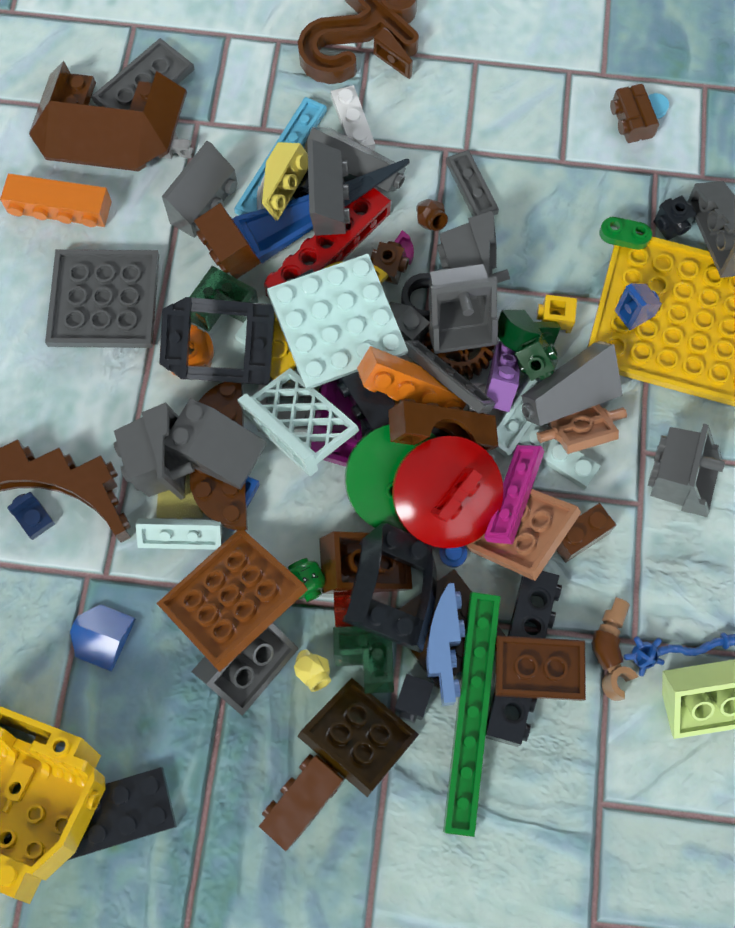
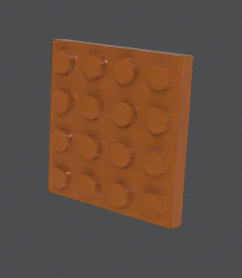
M237 530L158 601L157 605L212 665L221 672L308 589L303 582L245 530Z

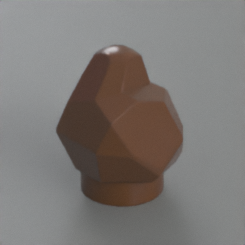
M426 199L417 204V219L420 226L434 231L442 230L446 226L448 216L445 214L443 203Z

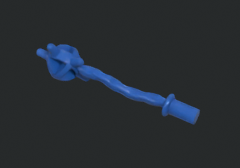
M723 632L720 634V637L714 638L696 648L683 647L677 644L658 647L662 643L660 638H657L653 643L642 642L636 636L634 638L636 645L633 647L632 653L625 654L623 658L624 660H633L639 667V676H644L646 669L653 667L655 664L664 665L665 661L659 658V656L667 653L697 656L710 651L716 646H722L726 650L729 646H735V634L727 635Z

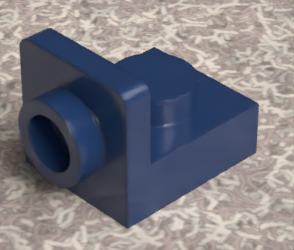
M31 492L17 496L12 501V504L7 507L31 540H34L55 525V522L42 504Z

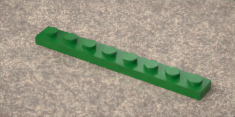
M476 592L470 593L460 677V697H458L443 826V832L448 834L475 837L501 596Z

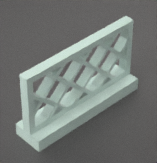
M291 368L252 397L245 393L238 399L244 416L309 476L318 471L317 464L359 431L358 426L317 390L314 388L305 390L301 377ZM292 379L295 382V389H282V385L288 380ZM310 395L312 402L298 403L299 396ZM280 396H294L293 403L279 404ZM266 397H275L274 404L262 405L260 402ZM310 410L308 419H296L297 411ZM315 410H328L329 417L315 418ZM291 411L290 419L279 420L277 418L278 412ZM327 425V433L312 434L313 426ZM332 425H345L347 427L342 433H332ZM294 426H308L307 434L295 435ZM325 441V446L315 453L311 449V442Z

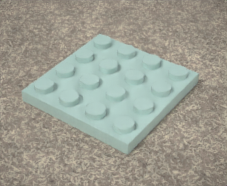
M369 254L267 288V293L305 390L358 372L357 367L370 346L397 357L408 353Z

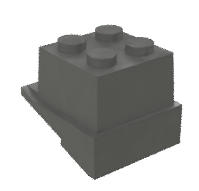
M493 211L468 218L469 223L439 233L441 244L437 245L442 269L484 264L488 278L496 277L497 283L510 280L507 269L493 273V269L497 268V243Z
M484 264L431 271L428 305L430 311L429 335L434 354L497 345V278H488Z
M165 402L141 412V418L114 430L116 438L114 448L117 455L122 458L123 466H121V472L127 482L130 481L136 490H141L148 497L170 490L182 500L185 498L186 475L195 472L191 461L183 464L170 458L165 450V438L169 435L171 428L179 417Z
M703 424L701 432L670 427L667 436L661 435L654 457L655 462L647 485L652 487L650 496L681 505V511L708 517L718 471L723 472L725 461L721 460L722 455L719 445L713 442L709 425Z

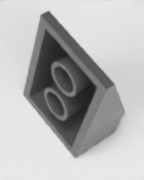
M191 398L171 428L169 435L165 438V450L170 458L183 464L191 461L194 469L240 490L267 445L265 440L216 409Z

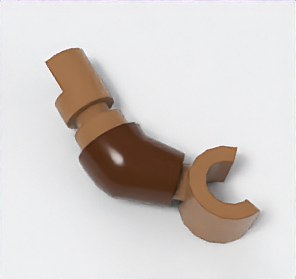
M617 597L612 609L606 610L602 619L604 624H601L599 630L594 632L592 651L602 669L608 670V673L602 679L603 692L611 700L621 701L625 699V691L621 690L617 684L618 676L622 677L626 682L639 676L631 668L622 667L620 664L624 661L619 647L621 640L619 639L620 630L618 628H622L630 604Z

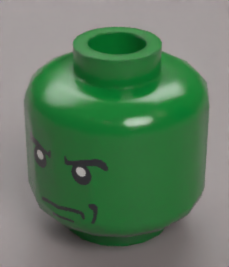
M304 558L287 567L308 589L299 599L305 598L306 602H310L322 595L320 590L325 586V577L316 561H309L308 558Z

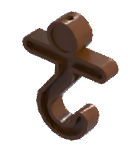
M345 0L358 13L357 15L321 17L316 19L301 31L298 40L300 66L307 76L317 82L326 84L343 83L356 75L357 64L355 54L351 51H343L337 55L328 56L321 53L320 50L327 45L369 42L385 27L391 32L409 57L414 56L418 51L419 35L409 23L415 18L417 0Z

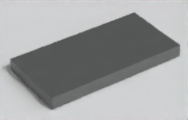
M159 38L91 96L92 101L100 107L129 110L138 81L152 83L155 73L158 71L179 84L195 70L194 64Z

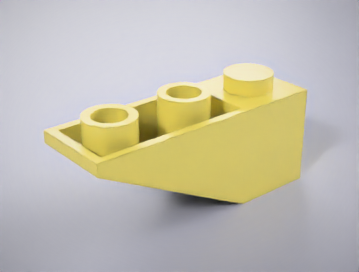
M278 142L266 161L262 204L275 221L279 220L308 170V153L301 143Z

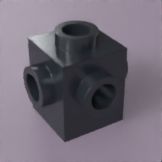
M681 195L675 199L669 198L662 202L653 222L665 239L670 240L678 235L685 234L691 229L696 213L693 206Z

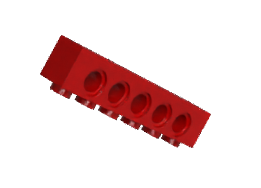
M373 188L345 208L350 209V224H346V229H348L346 234L314 235L312 238L304 240L300 249L294 255H289L276 272H271L267 276L264 283L266 296L269 298L267 288L287 282L288 279L295 278L310 269L316 272L331 264L343 261L390 215L391 200ZM330 245L331 247L323 248L322 246ZM309 261L314 262V264L312 265H306L304 263Z

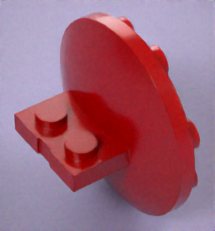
M457 436L434 437L415 446L401 461L394 477L392 489L394 508L405 529L418 540L439 548L462 547L482 537L486 533L493 515L497 510L500 512L504 493L500 470L491 455L477 443Z

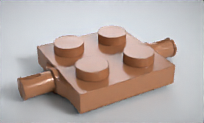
M598 404L547 423L551 429L537 432V439L539 443L555 439L560 442L567 454L619 439V430L613 424V421L627 418V413L624 407L607 411Z

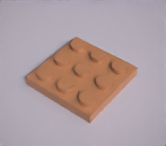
M532 489L513 544L487 542L484 534L466 547L474 554L536 581L581 514L578 506Z

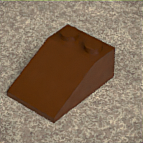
M333 531L319 538L321 571L325 577V586L322 588V594H351L360 559L361 545L359 543L369 533ZM381 555L374 593L412 590L411 567Z

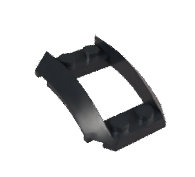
M185 297L174 304L172 303L162 309L159 364L180 379L268 385L271 382L276 318L272 304ZM192 312L247 316L244 369L188 365Z
M381 523L360 540L361 552L358 569L349 598L351 599L342 621L421 653L430 627L437 591V569L431 545L418 540L406 531L387 523ZM381 555H385L423 572L422 592L416 617L372 599L378 578Z

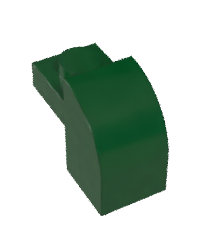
M502 310L498 319V338L505 346L515 352L518 346L540 334H543L548 345L552 344L554 346L561 329L557 322H533L525 310Z

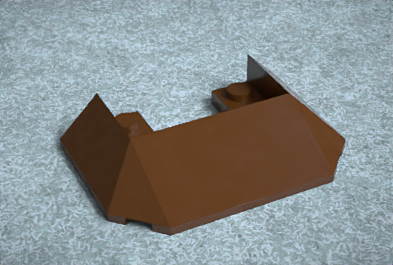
M64 61L50 74L29 131L30 137L46 160L139 172L147 167V162L157 156L162 158L169 153L187 95L186 89L158 71H156L152 83L138 81L130 109L126 110L89 105L96 85L94 77L71 74Z

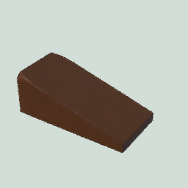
M384 27L374 36L373 53L403 76L410 79L412 77L413 61L391 32Z

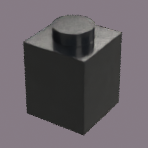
M406 674L394 710L399 712L398 717L415 723L416 719L422 720L434 683Z

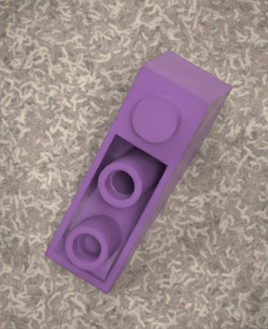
M497 341L485 394L495 401L494 403L496 404L493 408L510 412L519 385L520 369L517 363L519 360L515 355V351L509 349L502 342Z

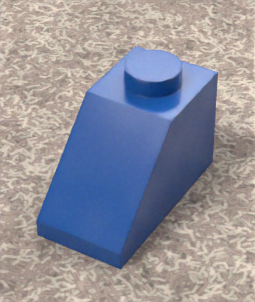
M631 283L626 286L615 308V312L627 328L632 330L654 317L662 304L657 293L652 291L647 284Z

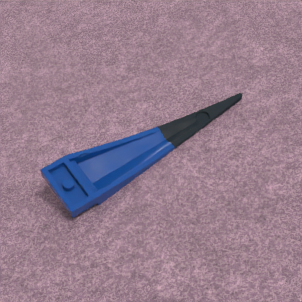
M403 159L344 182V184L349 185V200H345V207L410 163L409 159ZM309 195L290 200L278 221L274 220L266 208L232 218L261 263H264L313 229L309 212Z

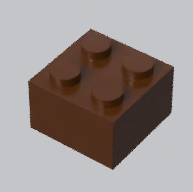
M221 203L194 220L199 228L196 231L197 236L210 251V256L225 275L230 273L237 280L261 263Z

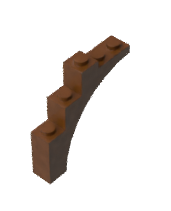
M15 440L0 448V492L18 488H40L61 492L80 500L95 510L107 522L121 543L131 538L127 529L131 528V525L124 513L119 515L115 507L120 504L112 490L118 487L114 480L118 474L111 461L106 463L100 455L77 467L70 453L65 455L60 448L35 458L29 446L24 447L19 440Z

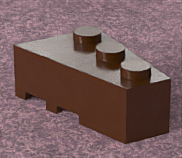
M309 754L299 766V769L302 770L301 774L296 780L291 777L280 790L284 794L278 803L273 800L262 812L265 819L258 827L285 851L297 841L345 781V778L318 754L315 756Z

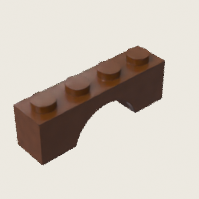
M403 399L399 401V404L388 410L391 442L416 445L430 437L433 428H438L447 432L450 436L471 440L483 447L487 452L499 447L495 415L465 411L461 407H440L437 403H416L414 399Z

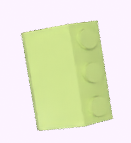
M735 659L664 670L662 672V696L671 734L674 739L735 729Z

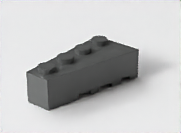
M724 181L695 183L687 202L694 208L696 213L695 220L720 278L735 276V195Z

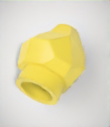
M307 649L301 650L298 653L294 665L296 676L309 687L311 692H316L326 687L331 682L328 659L313 654Z

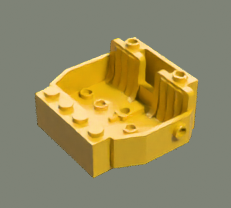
M0 706V723L35 736L33 743L30 744L16 738L0 727V893L30 904L41 880L46 881L76 852L105 791V776L96 769L101 755L83 738ZM56 746H61L64 750L56 752ZM21 784V790L17 794H13L14 787ZM11 834L12 840L10 843L4 844L5 836Z

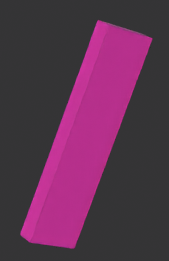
M516 446L503 482L504 493L500 512L497 510L491 518L484 536L487 542L513 544L545 452L542 446Z

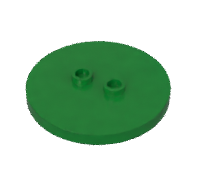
M389 424L370 431L355 445L345 468V489L354 511L370 526L376 528L381 523H387L408 532L396 514L392 489L394 477L401 461L418 444L408 445L391 442ZM431 433L430 437H428V438H426L425 440L419 442L418 444H420V443H422V442H424V441H426V440H428V439L434 438V437H436V436H435L433 433Z

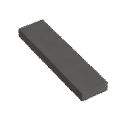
M404 341L408 349L406 354L477 413L489 412L496 404L494 403L495 401L420 341Z

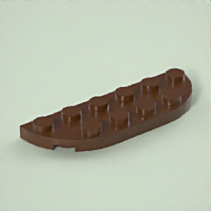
M222 382L210 389L198 401L216 409L244 427V414L238 402V399L243 396V383ZM194 469L195 472L190 473V488L194 500L202 513L211 520L221 522L224 528L239 531L248 530L246 482L240 490Z

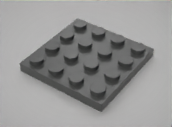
M55 249L45 338L46 345L48 347L152 348L159 268L158 250Z

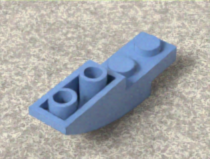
M454 583L447 585L433 616L427 643V678L439 677L442 706L454 705L456 697H460L459 680L453 679L452 668L457 667L455 650H450V646H459L461 637H465L464 621L458 620L457 609L462 608L460 591L455 592Z

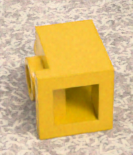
M545 295L543 304H538L536 319L541 320V322H557L561 327L560 330H566L565 333H571L575 324L577 298Z

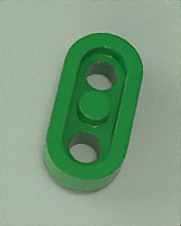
M609 217L602 222L599 235L608 244L640 250L649 244L652 238V231L647 224L642 222Z

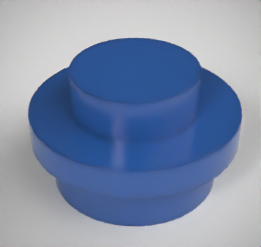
M465 546L440 548V560L448 567H459L467 558V549Z

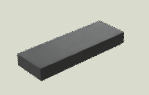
M466 150L446 157V164L472 216L493 211L494 215L498 214L499 208L470 151Z

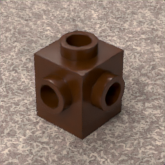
M388 241L387 243L379 242L378 248L372 251L370 258L373 265L388 274L385 282L398 285L401 273L406 272L409 264V258L406 256L405 249L401 244L393 241Z

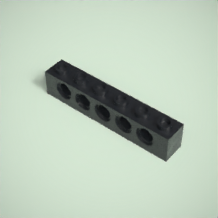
M542 571L536 581L523 575L521 576L507 636L546 638L547 629H552L556 617V612L552 611L553 602H558L562 590V585L558 584L560 575ZM531 596L541 597L544 607H535L531 603ZM527 622L535 624L538 629L537 635L528 634L524 629V624ZM494 690L485 738L515 747L520 746L522 741L527 742L531 724L526 723L528 713L534 712L537 698L495 696ZM511 705L517 708L519 712L517 720L512 721L505 716L504 710L506 706Z

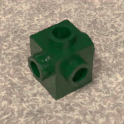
M543 334L518 346L515 353L519 360L517 362L519 369L524 375H528L531 381L537 378L543 380L554 373L558 362L557 359L559 358L557 350L552 344L548 345Z

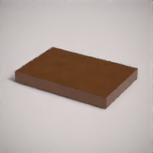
M497 636L495 696L585 701V640Z

